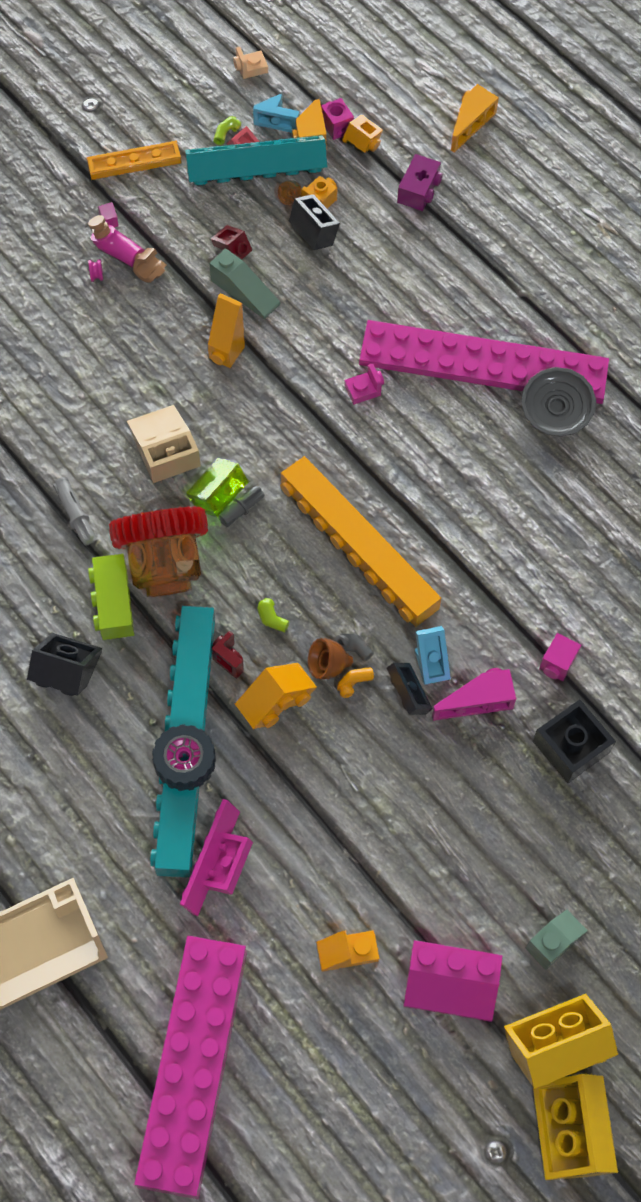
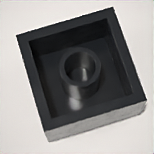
M580 699L538 728L533 738V743L567 783H570L607 756L616 743L615 739Z

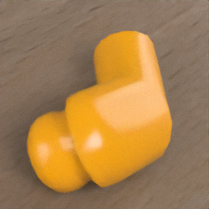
M368 667L348 671L337 684L340 696L349 698L354 694L353 686L356 683L372 681L374 679L373 669Z

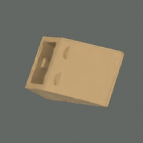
M174 405L127 421L153 483L201 466L197 445L189 428Z

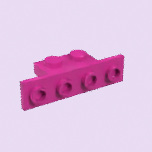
M226 799L222 800L219 809L215 813L209 834L204 840L202 851L197 862L194 864L193 873L182 894L180 905L195 916L199 915L208 890L233 894L253 844L248 837L231 834L240 811Z

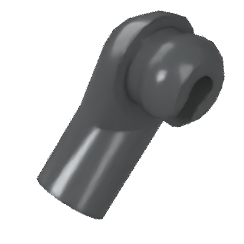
M340 634L334 640L342 645L345 651L356 652L364 662L374 655V652L357 634Z

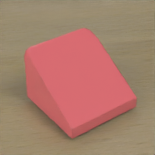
M246 126L226 144L259 142V140Z

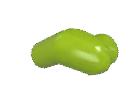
M235 116L226 118L217 126L213 142L216 145H223L227 132L230 129L233 132H237L241 127V121L237 120Z
M264 598L258 603L257 607L262 624L285 633L290 621L278 617L274 609V601L270 598Z

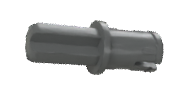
M259 486L252 487L240 498L235 497L233 499L234 502L217 514L218 519L225 527H229L243 514L247 515L249 509L264 498V492Z

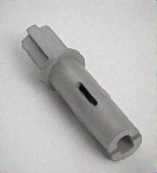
M62 477L57 479L53 487L70 518V526L76 529L84 545L95 542L96 537L88 523L90 518L80 506L68 478Z

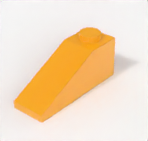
M479 84L471 90H467L462 97L461 107L452 136L451 151L454 153L497 112L499 97Z
M220 293L217 297L208 341L209 359L217 365L231 368L245 348L243 308L241 302Z

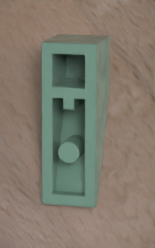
M226 248L209 263L211 281L263 319L267 318L280 305L277 297L247 264Z

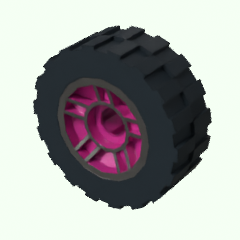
M185 724L178 727H170L168 731L160 734L161 737L156 740L155 748L152 750L155 772L157 776L159 775L160 780L166 783L169 788H176L178 791L187 789L190 791L194 790L195 787L204 785V782L211 778L216 762L214 744H212L209 735L207 736L205 731L197 729L196 726H185ZM183 754H187V757H189L187 761L180 760Z

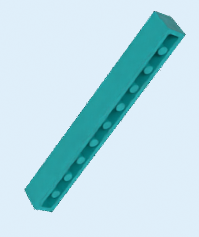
M182 606L181 616L176 615L175 631L179 632V638L173 641V656L177 657L176 665H171L170 681H174L173 690H168L167 705L171 706V715H166L165 732L170 727H178L182 724H185V726L193 725L197 729L205 731L215 629V611L213 607ZM183 754L180 760L187 761L189 757H187V754ZM159 777V784L163 785L162 794L157 795L156 811H160L159 822H154L153 838L157 839V849L151 850L150 866L155 867L157 876L190 878L192 875L200 787H195L194 790L190 791L189 789L178 791L176 788H169Z

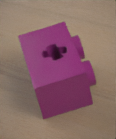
M415 154L398 187L397 203L423 211L426 204L432 202L435 186L439 187L443 177V173L440 172L441 162Z

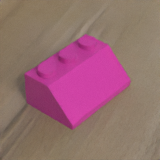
M414 940L403 1007L492 1022L503 955Z

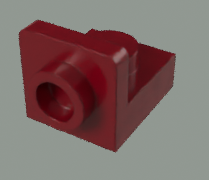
M226 225L211 238L214 247L222 250L226 248L241 260L252 251L245 231Z
M228 631L224 636L221 635L214 641L212 645V658L237 679L244 672L243 657L238 651L231 649L235 644L234 634Z

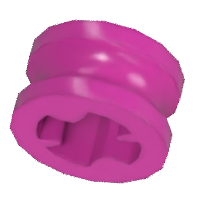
M97 259V262L88 260L91 282H94L95 279L103 281L101 259Z

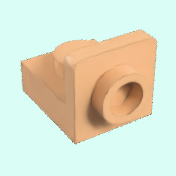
M241 47L236 48V57H233L236 71H240L243 79L268 73V65L262 51L244 55Z

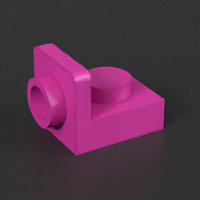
M373 363L368 365L367 373L344 380V386L353 405L381 396L384 379L382 373L376 371Z

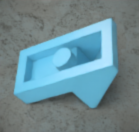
M282 94L254 105V125L290 133L296 129V119L299 117V111L283 108Z
M439 626L415 631L418 647L415 648V654L424 685L450 680L443 627Z

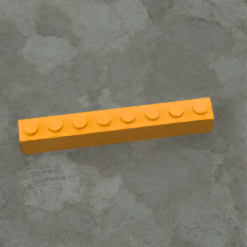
M305 456L281 472L280 487L284 494L288 497L292 496L301 512L310 515L318 530L321 532L325 531L328 534L332 544L337 549H342L346 553L349 562L364 572L366 580L381 590L383 598L389 604L393 603L399 609L400 616L406 622H411L417 627L440 609L442 598Z

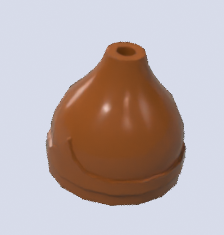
M328 638L316 639L309 649L308 667L311 675L316 679L327 680L341 674L345 668L353 664L352 656L348 655L343 646Z

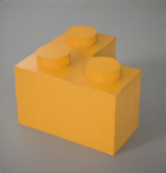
M299 663L268 667L256 678L235 705L253 729L261 727L270 728L278 722V716L283 710L293 706L301 707L309 702L311 699L310 695L317 686Z

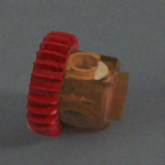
M200 506L160 509L124 516L110 522L109 532L112 546L116 549H127L132 582L136 588L140 590L146 589L147 597L172 595L192 590L191 582L198 580L201 575L196 537L203 536L208 532L205 509Z

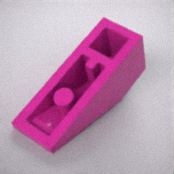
M489 669L434 705L433 721L512 710L516 702V695L510 669Z

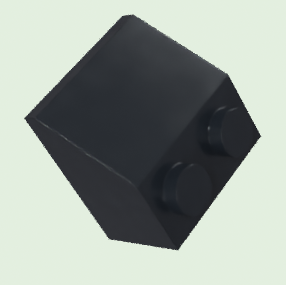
M52 633L32 650L27 680L35 682L40 687H51L60 690L65 695L78 696L88 686L102 653V648Z

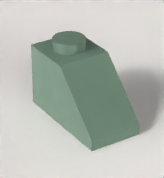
M565 910L540 930L529 941L525 949L547 970L588 930L568 910Z

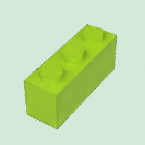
M124 553L93 557V568H88L90 584L95 583V591L91 592L92 606L97 607L98 615H93L95 631H100L102 640L135 636Z

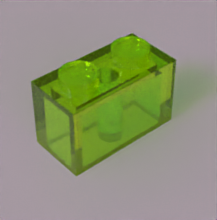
M217 458L186 494L194 506H200L205 509V514L218 517L249 483V480L238 463Z

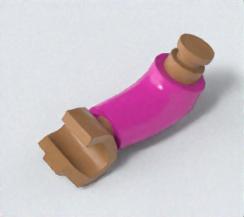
M102 215L90 219L88 225L93 232L91 240L99 250L131 266L135 275L144 282L151 283L155 278H159L164 273L166 264L155 257L157 252L154 248H146L144 250L116 230L114 226L108 225Z

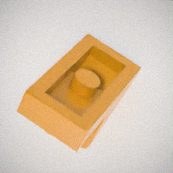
M344 930L316 942L322 972L379 962L380 960L374 930L349 935Z

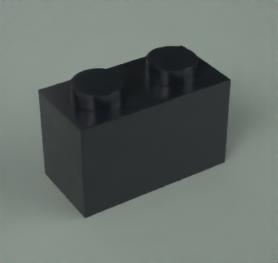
M314 194L294 199L288 222L313 250L333 246L340 225L339 221Z

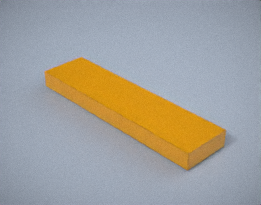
M177 140L87 157L92 180L182 163Z

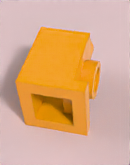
M361 114L349 123L342 141L345 143L351 142L364 153L368 150L374 152L381 143L379 138L383 130Z
M318 176L309 186H304L301 189V197L314 194L328 209L337 200V185L329 177L324 179Z

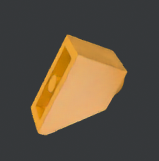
M320 99L314 100L296 119V129L292 130V138L323 135L326 142V129Z

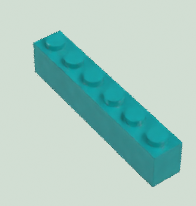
M323 135L185 150L189 182H194V185L207 184L208 180H217L218 183H224L236 177H240V180H251L254 178V175H263L264 178L275 177L276 173L285 172L286 175H297L301 170L317 173L321 172L322 168H327L326 142Z

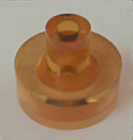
M294 180L285 181L278 188V197L283 204L292 205L295 198L301 197L302 188Z

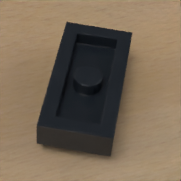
M393 662L386 668L391 677V683L397 689L402 705L409 715H426L433 709L410 663Z

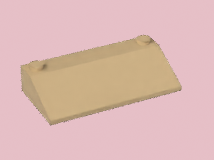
M74 878L0 912V1010L108 958Z

